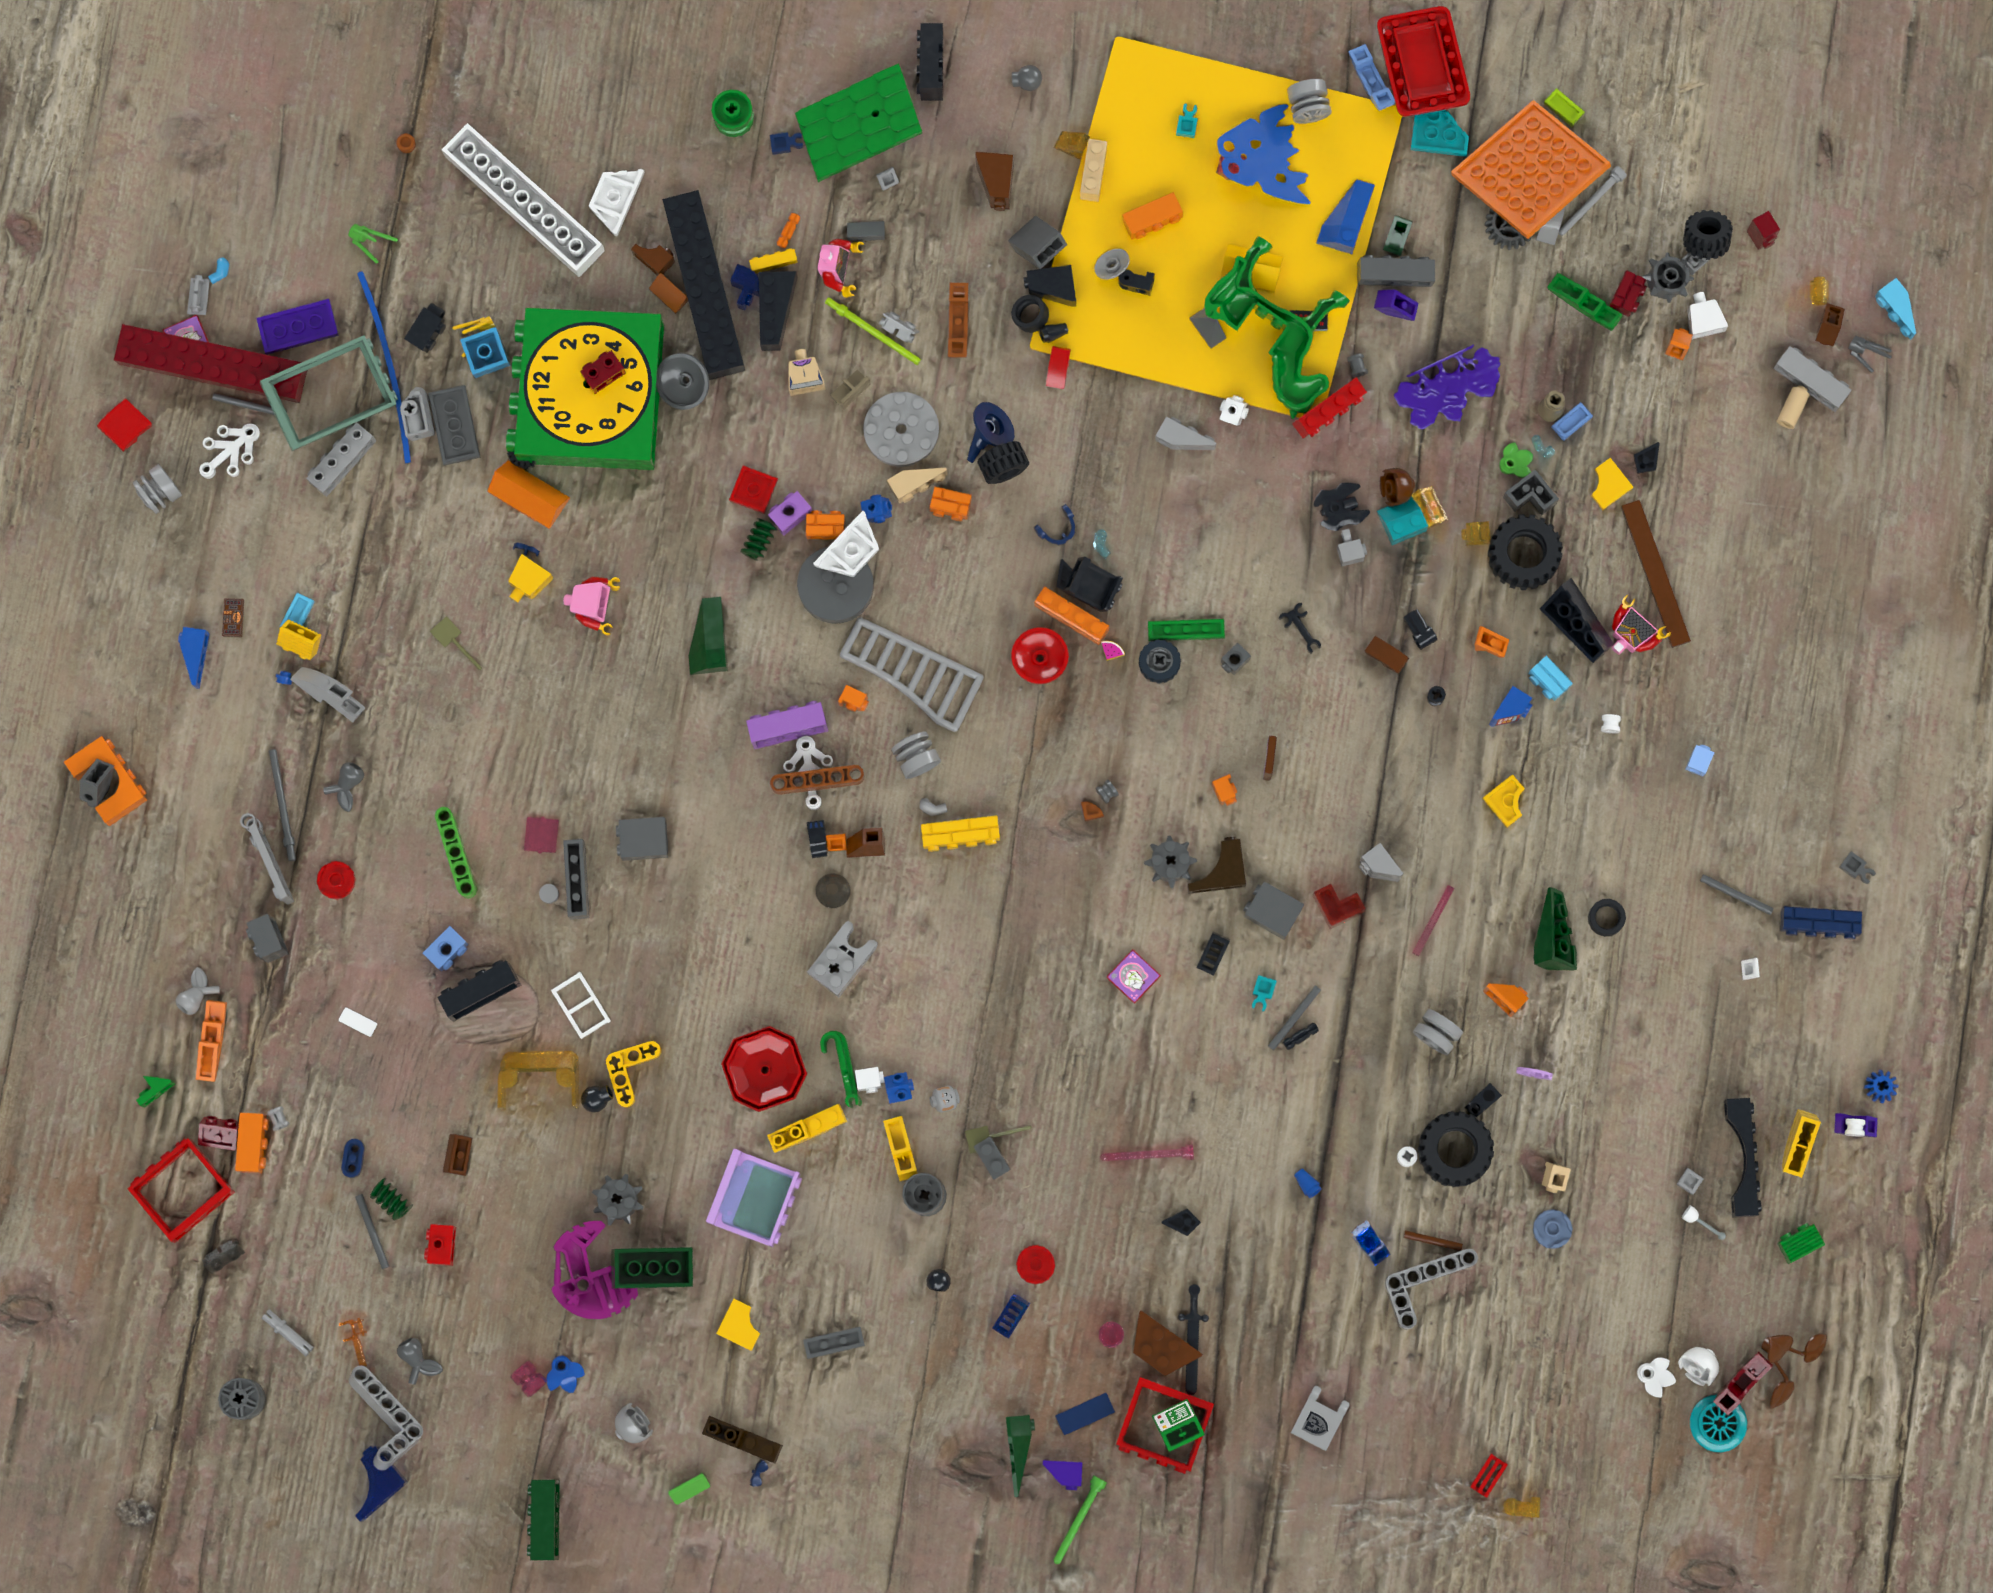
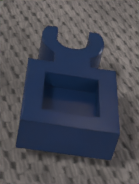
M788 132L770 135L772 154L791 152L790 147L796 149L803 148V143L795 142L797 139L802 138V134L796 133L792 137H789Z

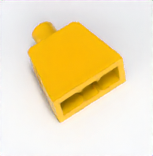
M521 554L508 581L514 587L509 597L517 603L524 595L534 599L552 581V574Z

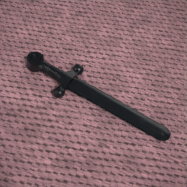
M1193 1284L1189 1287L1190 1314L1185 1316L1181 1313L1178 1315L1179 1321L1188 1320L1187 1343L1198 1350L1199 1320L1207 1322L1209 1316L1206 1314L1200 1316L1198 1314L1200 1287ZM1198 1359L1186 1365L1185 1390L1189 1395H1194L1197 1392Z

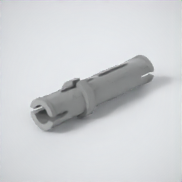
M270 1309L266 1312L267 1315L264 1314L261 1318L274 1328L276 1334H281L305 1357L309 1354V1351L313 1350V1346Z

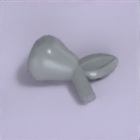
M199 967L195 968L191 975L193 987L178 994L175 1000L177 1007L188 1015L195 1014L198 1011L204 995L220 993L219 986L206 987L207 976Z

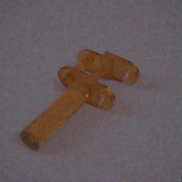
M357 1318V1321L352 1319L339 1323V1326L351 1325L352 1337L343 1339V1342L353 1341L359 1366L366 1367L365 1355L358 1336H365L364 1334L367 1333L362 1325L364 1319L360 1320V1318ZM358 1323L359 1333L355 1332L354 1324Z

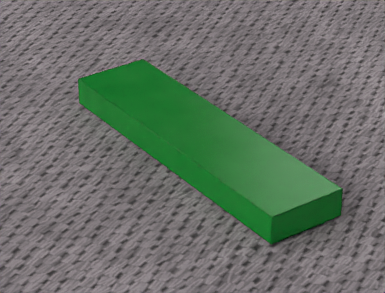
M1224 619L1148 621V641L1158 639L1166 641L1225 639Z

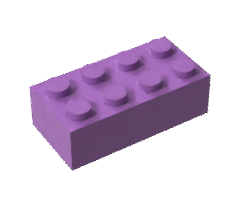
M817 701L808 702L803 707L791 706L787 708V711L780 712V710L771 711L768 713L769 715L763 717L761 715H754L750 717V720H746L754 750L796 740L803 736L828 732L821 702L817 703Z

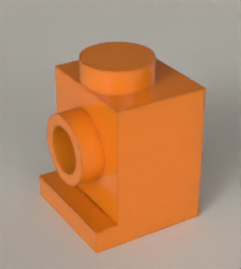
M846 685L838 700V704L840 706L846 704L845 707L855 712L856 710L865 711L869 701H867V694Z
M1230 774L1212 781V787L1221 805L1226 804V806L1237 802L1235 795L1237 789L1233 782H1229L1231 781Z

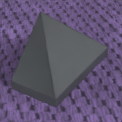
M1205 308L1189 318L1211 349L1226 339L1218 320L1207 317Z

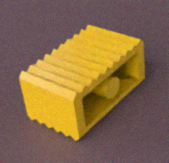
M287 620L280 627L276 645L281 646L285 651L298 654L302 659L311 660L317 654L321 634L294 623V621Z

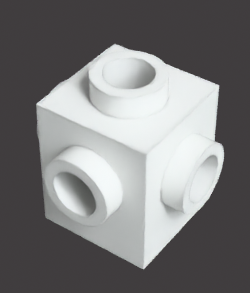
M1236 395L1223 400L1220 411H1222L1220 420L1236 426L1240 425L1242 419H1245L1249 409L1246 408L1248 403L1243 402L1244 398Z

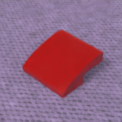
M125 398L97 424V427L122 451H125L137 442V438L152 427V423Z

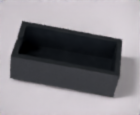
M499 960L492 964L493 967L489 970L483 969L475 973L476 977L470 980L468 978L463 979L457 983V987L453 989L449 987L441 991V995L437 998L447 1017L454 1022L522 986L512 965L506 960L504 962Z

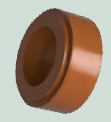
M405 133L397 138L396 144L402 153H410L415 149L416 142L412 135Z

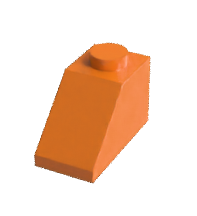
M1682 328L1674 329L1665 354L1683 361L1693 335Z

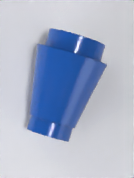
M1304 1169L1299 1170L1294 1175L1305 1196L1312 1198L1321 1191L1320 1183Z

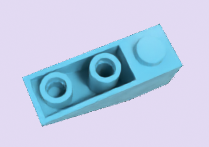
M1895 278L1875 295L1876 302L1880 307L1886 309L1891 321L1896 322L1900 327L1901 333L1905 337L1908 336L1911 340L1916 334L1909 294L1898 279Z

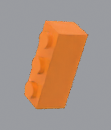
M1174 192L1122 214V221L1131 240L1134 238L1141 239L1147 235L1146 233L1151 231L1157 232L1163 229L1164 225L1169 223L1175 224L1183 218V211Z
M240 1113L235 1171L262 1173V1169H265L266 1158L263 1156L268 1144V1140L265 1138V1131L269 1129L267 1115Z

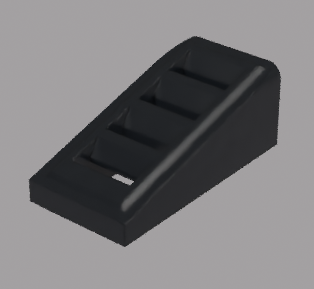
M1212 932L1196 968L1214 976L1230 939ZM1213 940L1224 943L1223 947L1213 943ZM1210 946L1220 950V954L1210 950ZM1210 954L1216 957L1217 961H1214L1206 957V955ZM1203 961L1213 964L1214 967L1211 968L1204 965Z

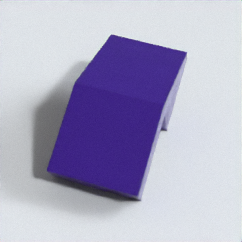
M1835 1113L1834 1133L1845 1135V1130L1847 1129L1846 1119L1865 1120V1125L1863 1126L1865 1136L1863 1137H1877L1878 1118Z

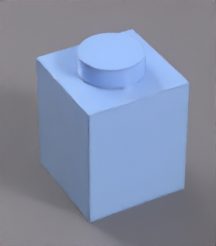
M1696 745L1685 769L1704 776L1714 752L1710 751L1711 748L1708 746Z

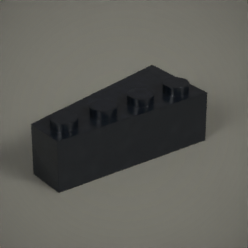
M921 23L920 30H917V41H920V48H917V59H920V65H917V77H920V83H917V94H920L921 101H943V23Z
M1572 578L1563 583L1541 606L1540 610L1592 663L1602 657L1614 644Z

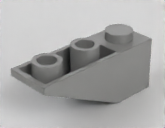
M1166 417L1155 436V441L1173 450H1215L1216 442H1214L1212 437L1200 435L1195 428L1183 426L1174 417H1171V419Z

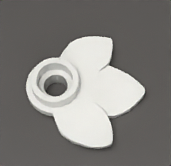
M1656 1358L1650 1364H1642L1637 1371V1376L1644 1382L1646 1391L1658 1398L1662 1397V1387L1671 1386L1676 1383L1673 1374L1666 1370L1670 1361L1665 1358ZM1644 1370L1650 1371L1649 1377L1644 1376Z

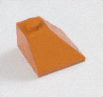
M1489 983L1483 990L1510 1017L1529 999L1527 992L1519 986L1517 988L1515 985Z

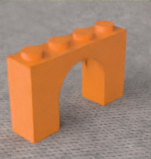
M100 736L65 760L64 763L78 781L96 759L114 765V769L119 776L118 789L110 798L95 807L105 824L111 826L146 802L145 794L147 792L141 784H136L134 781L136 776L131 769L127 770L124 764L126 762L124 758L114 752L113 749L116 747L109 738L106 740L103 736Z

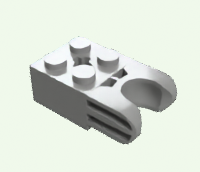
M850 921L845 922L807 971L810 977L838 998L843 994L878 946V942L869 940L861 948L851 947L848 944V939L854 929ZM832 966H839V972H833L832 974L830 973L832 971L830 968Z

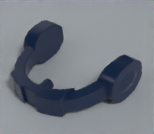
M1066 504L1061 508L1070 521V534L1066 536L1063 533L1064 539L1054 540L1047 536L1037 524L1034 526V530L1042 540L1045 539L1059 546L1072 539L1075 534L1074 514Z

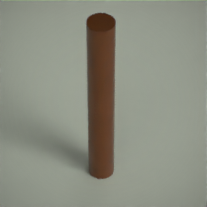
M1406 1230L1403 1237L1461 1251L1463 1246L1462 1243Z

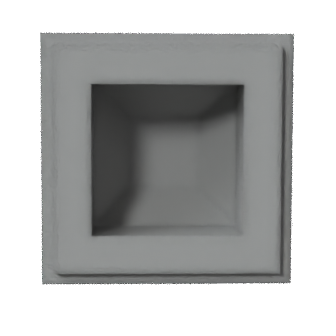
M893 167L876 175L883 191L899 183Z

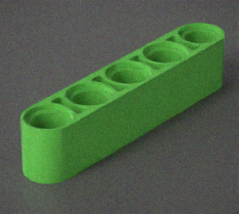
M440 807L435 812V819L456 888L461 896L469 899L476 895L477 887L453 812L447 807ZM446 812L449 813L448 820L441 821V815ZM448 831H455L452 839H446ZM456 848L460 849L459 856L452 857V851ZM459 867H466L463 875H457ZM467 884L471 885V891L463 893V887Z

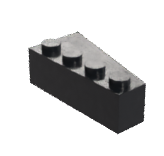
M796 271L759 272L760 347L762 351H781L794 289L798 279Z

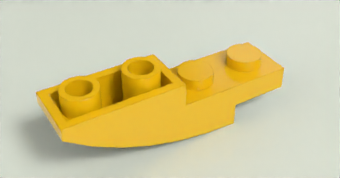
M836 1104L804 1120H799L768 1134L767 1137L774 1153H777L824 1134L846 1123L847 1120L841 1105Z

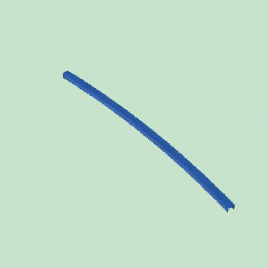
M363 271L358 272L357 274L381 341L392 388L398 398L396 408L405 464L410 463L409 440L405 435L400 408L402 400L393 361Z

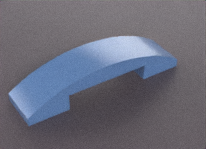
M1366 44L1348 51L1356 73L1375 107L1380 111L1394 105L1395 99L1389 88H1386L1373 63V57Z

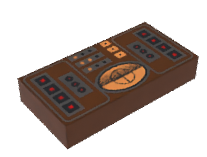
M224 598L223 637H242L244 599Z

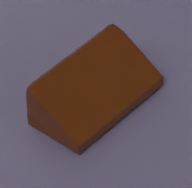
M457 1134L449 1135L443 1167L444 1173L466 1176L472 1137Z

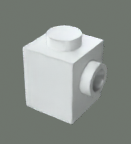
M878 1067L855 1070L858 1091L875 1093L878 1092L879 1088H882L881 1083H885L883 1071L879 1072Z

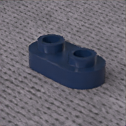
M358 1139L349 1140L344 1147L341 1170L349 1178L359 1176L362 1171L365 1145ZM354 1146H358L359 1150L356 1153L352 1151V1148ZM351 1165H355V1171L353 1172L349 1170Z

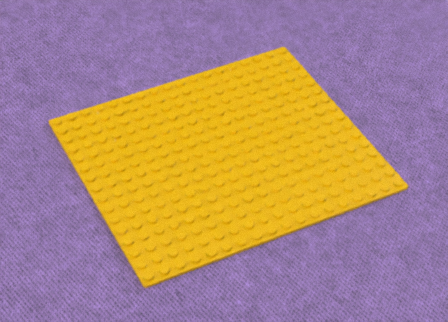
M1116 37L1061 231V235L1068 245L1054 256L1052 267L1071 265L1076 307L1043 298L1042 301L1049 309V318L1045 325L1066 323L1068 334L1050 343H1043L1039 331L1033 332L1030 348L1047 354H1051L1052 346L1071 349L1070 360L1223 399L1236 395L1244 398L1243 402L1248 403L1247 405L1290 416L1289 409L1282 402L1278 401L1277 395L1274 392L1272 381L1273 362L1272 356L1268 353L1283 332V329L1280 328L1278 330L1270 324L1271 321L1266 317L1264 319L1260 318L1255 314L1256 310L1252 309L1238 331L1230 327L1225 321L1217 319L1226 339L1211 349L1189 319L1205 308L1206 296L1217 281L1220 280L1228 244L1250 249L1257 236L1272 245V249L1268 253L1283 256L1275 293L1256 289L1265 299L1288 311H1314L1318 301L1330 298L1334 290L1342 293L1350 300L1345 308H1336L1328 313L1327 331L1313 332L1311 346L1303 359L1301 375L1311 376L1320 373L1326 375L1329 380L1327 391L1315 399L1309 409L1310 411L1327 399L1357 289V262L1360 257L1366 255L1402 116L1397 112L1396 106L1392 105L1379 111L1371 99L1327 89L1328 94L1325 98L1330 101L1331 115L1317 122L1299 124L1293 121V113L1291 112L1293 105L1289 103L1287 89L1299 81L1123 37ZM1184 104H1187V111H1193L1194 105H1197V113L1193 116V118H1198L1195 138L1176 135L1179 115L1185 116L1183 114ZM1287 104L1288 108L1283 111L1285 117L1278 121L1276 127L1294 125V130L1291 132L1292 137L1288 142L1293 145V148L1298 149L1299 152L1287 158V161L1290 163L1287 168L1293 172L1308 174V177L1305 178L1306 182L1298 185L1297 188L1311 203H1295L1271 196L1263 192L1258 181L1253 186H1245L1227 178L1223 173L1221 165L1225 157L1219 153L1217 146L1219 137L1250 118L1260 123L1259 116L1263 111L1278 105ZM1089 139L1107 141L1099 202L1080 199ZM1231 141L1224 142V149L1232 152L1234 144ZM1250 141L1251 147L1257 149L1261 146V141ZM1241 154L1243 160L1247 159L1245 154ZM1236 163L1229 164L1228 169L1231 173L1236 174L1239 172V166ZM1277 173L1275 179L1285 183V175ZM1361 180L1374 184L1375 186L1353 254L1316 244L1322 225L1354 182ZM1174 192L1183 211V218L1175 224L1169 223L1164 225V228L1157 232H1148L1141 239L1134 238L1131 240L1122 221V214ZM1112 249L1125 250L1130 258L1126 270L1142 276H1146L1147 272L1155 273L1151 295L1148 296L1122 289L1119 286L1118 276L1108 280L1099 278L1094 270L1097 260L1104 253ZM1220 306L1217 308L1218 313H1220ZM1297 413L1296 417L1300 418L1306 413Z

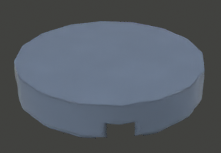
M1553 1209L1542 1212L1537 1216L1533 1224L1534 1238L1540 1245L1550 1249L1560 1248L1569 1241L1573 1229L1567 1215Z

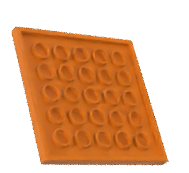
M1532 100L1455 167L1451 174L1518 232L1529 239L1607 171L1611 164L1536 101Z

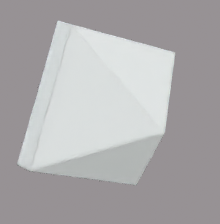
M1758 958L1741 961L1743 980L1760 977Z

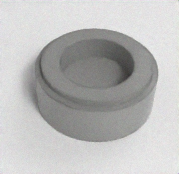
M546 884L541 887L539 896L544 903L552 904L558 900L559 891L554 885Z

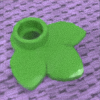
M1516 443L1508 444L1503 450V458L1499 463L1501 472L1507 475L1514 474L1519 478L1526 477L1531 473L1527 466L1531 463L1533 454L1528 450H1519Z

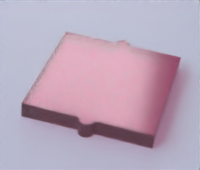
M527 817L524 851H533L539 854L542 852L556 853L559 820L545 819V817Z

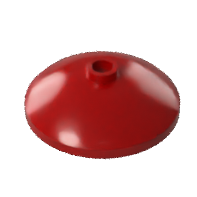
M1038 627L1025 631L1016 639L1012 648L1011 659L1015 671L1021 678L1033 684H1047L1063 674L1068 664L1069 653L1064 639L1058 633L1048 628ZM1038 656H1043L1044 659L1043 661L1039 662L1036 658Z

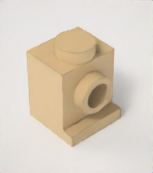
M1546 1162L1542 1185L1549 1192L1557 1193L1558 1190L1565 1192L1571 1169Z

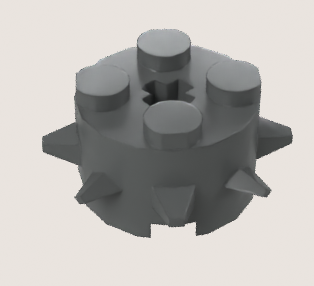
M1666 253L1665 257L1660 261L1651 258L1649 262L1652 268L1648 274L1643 275V278L1647 280L1650 295L1667 299L1668 303H1671L1672 298L1678 294L1686 297L1688 293L1685 286L1689 281L1694 280V277L1689 274L1688 267H1685L1687 261H1679V258L1672 257L1669 253Z
M1170 835L1167 836L1166 842L1161 843L1159 846L1153 843L1150 845L1153 855L1151 859L1144 861V865L1152 867L1154 872L1153 882L1161 879L1164 882L1168 881L1170 888H1174L1176 881L1182 878L1191 879L1188 873L1189 865L1196 863L1197 859L1189 856L1187 851L1189 842L1183 844L1174 842ZM1168 858H1169V859H1172V858H1173L1175 864L1173 865V864L1171 863V864L1168 865V864H1167V859H1168Z
M625 1174L620 1180H612L607 1175L605 1176L606 1183L601 1189L592 1191L597 1196L598 1206L593 1211L594 1213L603 1212V1214L607 1215V1223L610 1226L616 1219H623L627 1224H630V1216L635 1210H643V1206L638 1203L637 1195L642 1190V1187L630 1185L628 1183V1174ZM616 1195L622 1196L620 1204L613 1202Z

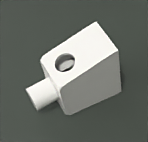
M1704 292L1694 294L1695 304L1690 305L1687 311L1689 334L1693 335L1692 339L1725 332L1728 324L1715 299L1706 301Z

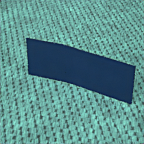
M1104 1393L1055 1415L1063 1434L1066 1435L1113 1414L1115 1411L1107 1393Z

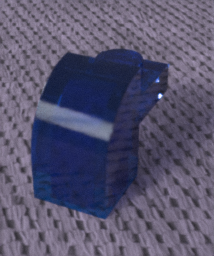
M737 264L730 282L733 287L742 290L737 300V306L745 311L746 307L750 306L754 296L752 294L759 297V279L754 271Z
M1367 1220L1351 1232L1357 1245L1375 1266L1391 1255L1386 1245L1376 1235Z

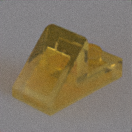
M1062 131L1054 148L1072 157L1081 159L1090 136L1086 133Z

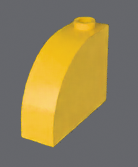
M1797 1109L1782 1161L1783 1172L1802 1178L1821 1124L1817 1115Z

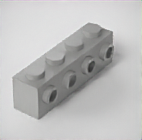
M357 422L354 426L348 427L345 432L346 435L334 443L333 449L329 453L322 456L319 465L313 467L308 472L306 479L326 497L376 442L375 438Z

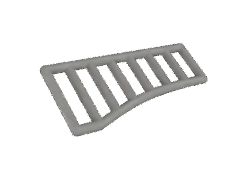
M861 617L856 620L840 652L841 658L893 685L920 707L936 724L953 732L958 731L984 679L982 674ZM863 626L872 632L858 658L850 654L849 651ZM880 634L888 638L889 641L877 665L874 666L866 662V659ZM897 642L905 646L906 649L891 676L884 672L883 668ZM916 651L922 654L923 657L908 687H906L898 680L912 652ZM933 659L939 662L940 665L923 699H920L914 693V690L929 660ZM949 667L958 672L936 714L928 705L946 668ZM964 675L975 680L954 722L951 723L943 719Z

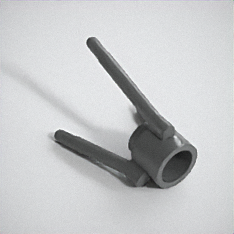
M1855 336L1848 349L1852 350L1850 355L1856 357L1870 372H1874V370L1858 353L1863 354L1865 349H1869L1889 359L1892 358L1891 355L1883 352L1891 353V349L1867 341L1862 337Z

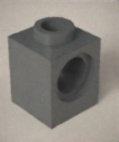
M1237 643L1221 658V667L1227 673L1231 672L1235 675L1250 661L1251 655ZM1232 656H1236L1240 662L1232 664L1229 659Z

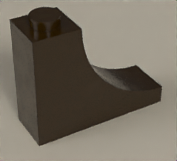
M1226 837L1224 841H1221V853L1217 865L1203 879L1189 883L1187 885L1188 894L1246 887L1240 839Z

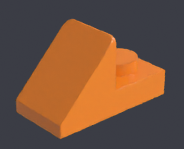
M1480 626L1474 644L1475 650L1487 651L1499 658H1504L1509 639Z

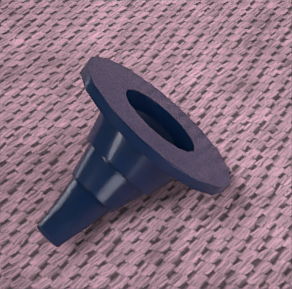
M982 402L975 407L973 421L976 429L967 460L971 463L975 461L981 450L985 449L989 444L996 447L1006 442H1012L1015 437L1012 422L1000 407L990 402Z

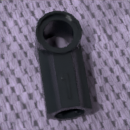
M1418 609L1411 611L1403 617L1420 650L1438 640L1435 632L1426 624Z

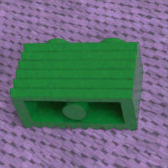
M1806 1223L1797 1228L1799 1232L1793 1235L1789 1232L1780 1237L1781 1241L1777 1244L1788 1264L1825 1245L1814 1224L1809 1226Z

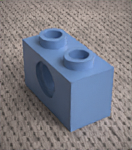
M449 926L423 954L442 972L444 969L448 970L453 965V960L457 956L460 957L466 952L469 944ZM450 945L452 948L451 952L444 955L442 952L443 948Z

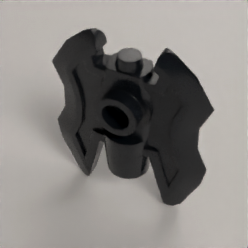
M1341 483L1335 489L1321 490L1315 498L1314 507L1322 505L1320 514L1327 518V520H1323L1320 524L1329 530L1338 531L1345 525L1361 523L1370 514V510H1353L1358 507L1355 496L1346 498L1361 486L1356 483Z

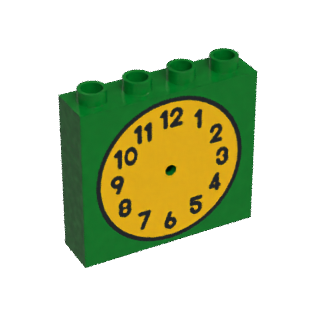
M525 308V320H516L515 342H522L523 346L522 356H513L512 378L520 379L519 393L511 392L509 397V414L517 415L516 429L507 430V452H514L515 457L519 461H529L530 463L535 461V465L654 470L660 397L656 382L657 369L662 362L665 327L661 314ZM612 350L624 367L626 374L594 394L580 371L583 370L582 367L585 364L596 361L603 352Z

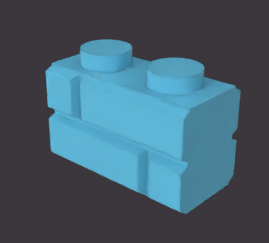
M1545 656L1528 673L1530 681L1535 686L1539 685L1543 689L1542 693L1549 700L1552 698L1556 701L1573 684L1548 656Z

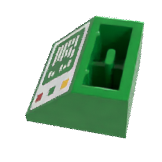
M1188 1399L1152 1416L1168 1452L1205 1435Z

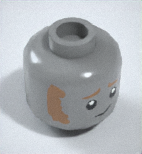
M950 1085L935 1088L932 1096H930L931 1107H935L940 1113L954 1110L957 1104L960 1103L957 1089H953Z

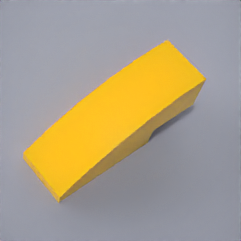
M899 1116L883 1122L899 1180L904 1181L918 1174L903 1118Z

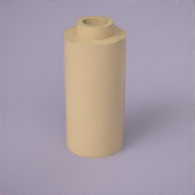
M1800 385L1792 387L1777 419L1779 425L1788 429L1795 428L1810 396L1805 387Z

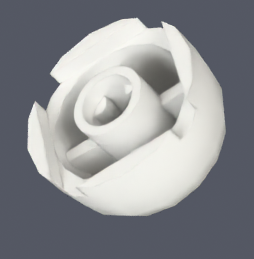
M1701 1347L1691 1348L1678 1361L1680 1369L1684 1367L1688 1372L1685 1373L1686 1377L1700 1386L1705 1384L1710 1386L1719 1372L1718 1360L1710 1349Z

